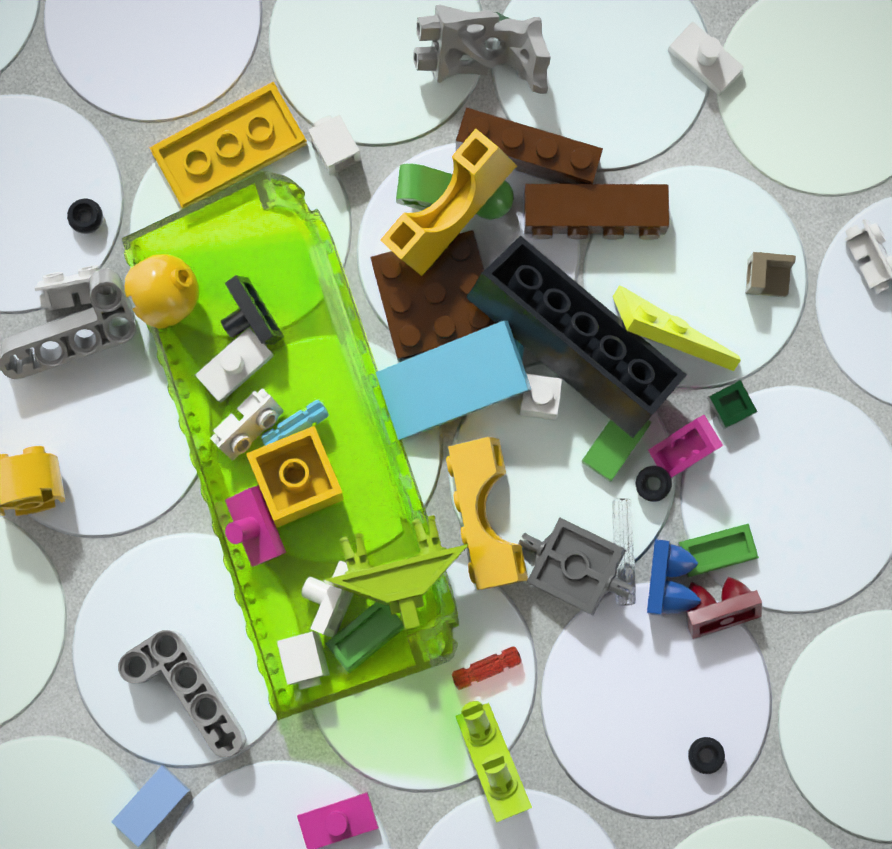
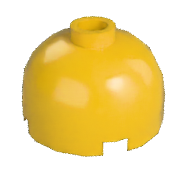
M157 254L149 256L130 268L125 277L124 291L126 297L131 296L136 306L132 310L147 325L158 329L176 325L185 319L193 311L198 301L199 285L196 275L188 264L173 255Z

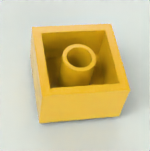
M315 426L246 453L276 528L344 500L343 492Z

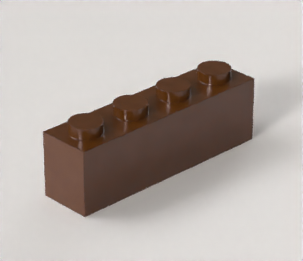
M466 107L456 137L455 152L471 133L477 129L517 165L514 169L516 171L559 184H593L603 148Z
M525 184L524 234H532L534 239L553 238V234H567V238L579 240L589 238V234H603L604 239L617 240L624 238V234H639V239L654 240L660 238V235H665L669 228V184Z

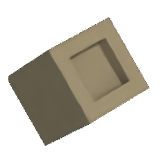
M753 252L747 259L745 294L787 297L789 294L790 271L795 264L796 256Z

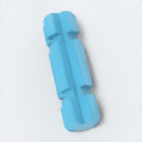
M315 400L306 406L307 410H299L279 423L276 430L272 428L261 436L265 446L310 428L314 422L318 424L328 418L329 414L324 404L319 400Z

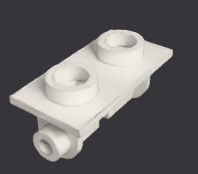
M864 218L861 220L864 228L860 229L858 225H854L845 230L847 235L845 241L856 261L869 255L871 261L860 266V269L869 288L875 289L876 293L879 294L890 288L887 282L892 280V255L888 256L882 245L887 240L877 222L871 224L870 220Z
M99 266L82 267L77 270L78 274L64 276L63 272L43 275V280L39 281L34 287L35 292L44 291V294L39 295L41 308H48L49 311L75 306L72 294L75 292L79 293L81 305L91 303L89 281L93 273L99 270ZM107 285L97 290V292L103 295L113 293L112 287Z
M263 388L258 393L254 390L237 408L244 415L240 421L231 413L213 430L215 434L210 439L232 461L240 454L246 452L251 443L264 430L272 427L278 417L284 412Z

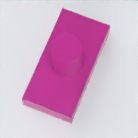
M702 415L648 449V452L656 465L667 470L671 478L724 445L706 416Z
M259 485L225 499L233 522L226 526V537L233 544L242 542L252 567L287 553Z
M368 792L297 815L307 849H317L379 828Z

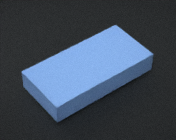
M162 765L111 822L139 847L190 789Z

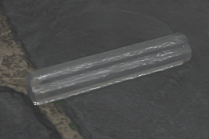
M616 498L612 501L613 543L626 550L617 568L616 578L634 585L635 589L632 593L620 587V589L632 595L629 600L615 594L617 605L631 606L636 603L632 501L629 498Z

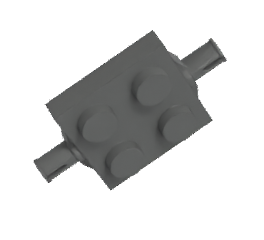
M559 517L552 533L544 541L534 538L526 532L521 536L533 545L521 539L518 544L522 548L536 554L535 566L527 580V583L592 616H594L602 598L609 591L626 598V600L631 598L632 595L620 589V587L633 593L635 586L616 578L617 568L626 552L623 547Z

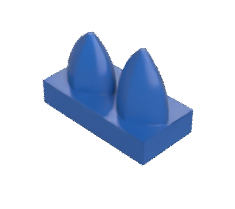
M655 539L647 613L651 615L663 616V613L677 614L688 611L701 603V599L689 588L676 582L667 581V577H679L687 574L698 565L696 559L687 550L672 545L670 541Z

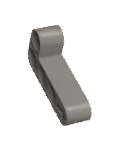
M105 268L99 269L90 277L89 291L93 308L6 338L0 347V370L11 379H22L131 340L136 332L135 314L129 297H126L125 287L118 273ZM106 285L115 289L113 293L108 295L97 292L100 287ZM118 317L128 320L126 324L121 326L113 325L110 322ZM83 329L93 332L91 336L86 338L80 337L76 333ZM53 341L58 343L59 346L55 349H46L42 344Z
M175 630L156 632L127 651L120 658L118 672L120 677L126 682L144 683L161 672L164 674L206 743L216 755L230 757L243 749L246 743V735L243 728L181 633ZM167 636L173 637L177 643V650L170 657L164 656L160 650V643ZM137 656L141 657L146 664L144 674L138 678L133 676L129 670L130 661ZM186 667L193 668L197 674L196 683L190 688L184 687L179 680L181 671ZM205 698L212 699L217 706L216 714L211 719L204 718L199 712V704ZM225 717L227 723H223L220 726L226 734L231 732L235 734L236 738L232 741L234 748L231 749L229 745L222 747L219 741L223 739V734L219 728L210 731L208 726L219 722Z

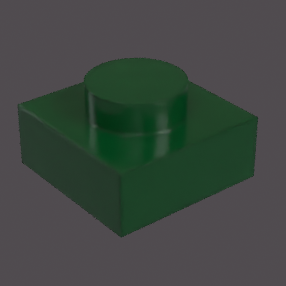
M741 380L707 397L723 429L758 412Z

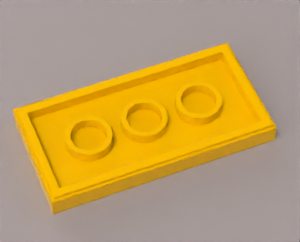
M273 81L149 148L182 209L185 211L308 145Z

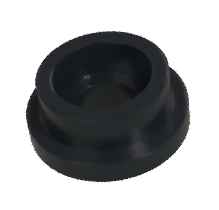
M82 198L71 204L67 212V220L76 232L90 234L101 226L103 211L96 201ZM91 212L92 217L90 221L81 222L80 217L82 213Z
M652 465L645 467L638 473L635 486L638 494L643 499L657 502L667 497L670 493L672 479L667 470L660 466ZM650 477H657L660 480L661 485L658 490H653L649 487L648 480Z
M700 737L690 745L688 761L697 772L712 774L723 766L725 751L721 743L716 739ZM704 748H709L712 752V758L708 762H702L699 756Z

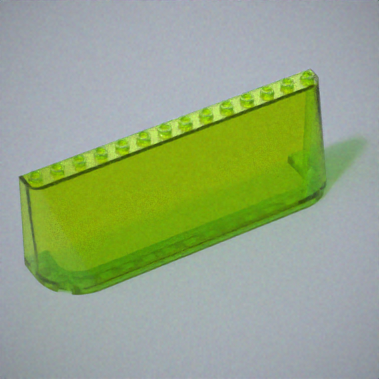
M264 170L121 239L125 248V260L131 268L149 256L168 254L178 257L188 264L198 281V301L193 311L185 319L167 328L158 329L147 325V328L153 335L157 347V359L163 367L168 381V393L174 401L179 415V427L185 435L190 449V461L197 470L201 483V495L209 507L213 532L219 538L223 563L227 571L230 572L235 588V600L241 607L244 615L246 634L253 643L256 652L258 671L264 677L268 689L269 705L275 712L277 720H281L449 662L454 657L458 647V642L453 639V628L459 626V618L454 593L445 571L422 597L424 607L416 608L420 623L419 628L409 631L403 629L351 673L345 670L325 644L332 637L319 633L330 675L320 677L321 685L302 690L299 689L298 684L287 685L277 641L309 632H317L312 630L311 626L320 604L302 597V588L309 577L320 581L332 578L339 560L346 563L339 539L347 536L353 552L356 553V534L363 533L369 564L376 567L416 557L420 553L414 525H412L413 520L419 518L426 535H429L428 516L403 442L398 440L375 373L378 371L331 232L318 208L311 211L304 199L305 191L295 181L287 176ZM238 275L250 279L284 338L274 345L264 344L274 356L220 403L195 374L243 333L241 332L232 338L221 324L222 319L239 308L225 285V282ZM263 388L284 412L278 417L272 427L264 430L251 443L246 452L240 454L232 461L210 439L215 434L213 430L231 413L240 421L244 415L237 408L254 390L258 393ZM315 400H319L326 407L329 416L320 423L314 422L312 425L315 426L343 492L344 500L278 527V533L287 553L252 567L242 542L233 544L226 537V526L233 522L225 499L259 485L246 453L265 446L261 436L272 428L276 430L279 423L299 410H307V405ZM353 594L337 633L372 606L375 601ZM396 613L397 616H398V617L401 619V621H402L401 614H400V613Z

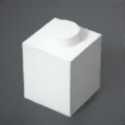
M340 114L333 118L331 115L324 116L314 122L313 128L308 130L311 141L330 176L361 161L360 150Z
M526 374L532 390L522 394L520 416L555 420L558 415L562 379Z
M309 632L277 641L287 685L298 684L299 689L302 690L321 685L320 677L330 675L319 632Z

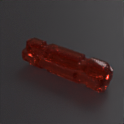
M515 646L502 650L500 655L495 653L470 664V667L467 669L463 667L453 671L451 675L456 688L462 690L471 686V682L476 681L478 683L504 672L503 669L506 667L511 669L520 665L522 659L518 649Z

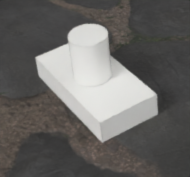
M693 21L674 39L667 49L719 96L745 67L721 46L719 40L709 36Z
M248 328L196 373L195 376L221 403L274 355L264 344H261L258 337Z
M339 560L333 577L344 575L348 571L345 562ZM309 577L302 588V597L320 604L311 629L333 638L339 630L353 593Z

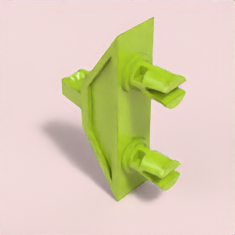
M435 515L428 516L427 518L429 535H426L418 518L412 521V525H414L420 553L416 557L374 567V565L369 564L363 533L356 534V553L353 552L348 538L345 536L339 540L342 544L348 571L344 575L323 579L325 584L386 606L389 605L391 615L401 614L405 631L417 629L420 627L416 608L424 607L422 597L464 552L469 544L449 549L442 547Z
M479 701L465 704L461 714L455 717L496 823L531 809V803L489 702L483 705Z

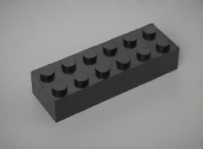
M519 236L481 273L466 297L495 323L508 321L514 339L632 438H634L687 375L643 337L627 331L623 321L522 236Z

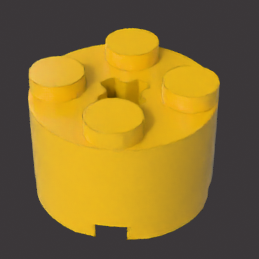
M31 446L23 449V454L10 457L8 454H0V516H5L4 510L15 509L16 516L39 513L55 508L56 499L61 503L65 502L58 456L46 453L44 446Z

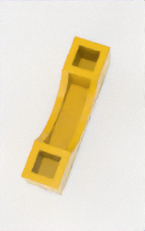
M477 129L471 133L453 154V175L443 195L430 207L420 212H403L380 239L392 252L421 276L517 167L497 145Z
M485 437L448 446L450 456H447L446 463L450 476L455 479L457 491L454 492L453 497L457 511L462 514L464 524L461 527L462 542L464 545L469 544L467 548H469L471 562L468 563V573L471 582L476 584L477 590H483L527 581L528 575L522 546L508 542L498 536L490 526L486 514V501L491 488L501 477L506 475L499 438Z

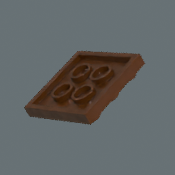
M473 230L459 233L422 276L392 251L370 256L397 361L420 355L496 324L466 298L484 271Z

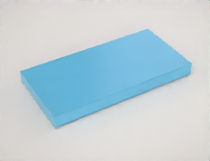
M501 321L375 372L398 440L409 438L532 390L508 321Z

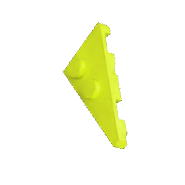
M619 285L612 296L627 331L735 371L740 363L741 358L736 353L690 327L680 317L668 314L625 287Z

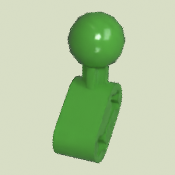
M401 164L399 167L396 202L422 211L434 204L443 195L453 174L420 164ZM505 180L476 213L478 216L493 220L501 218L509 212L514 201L513 189L509 182Z

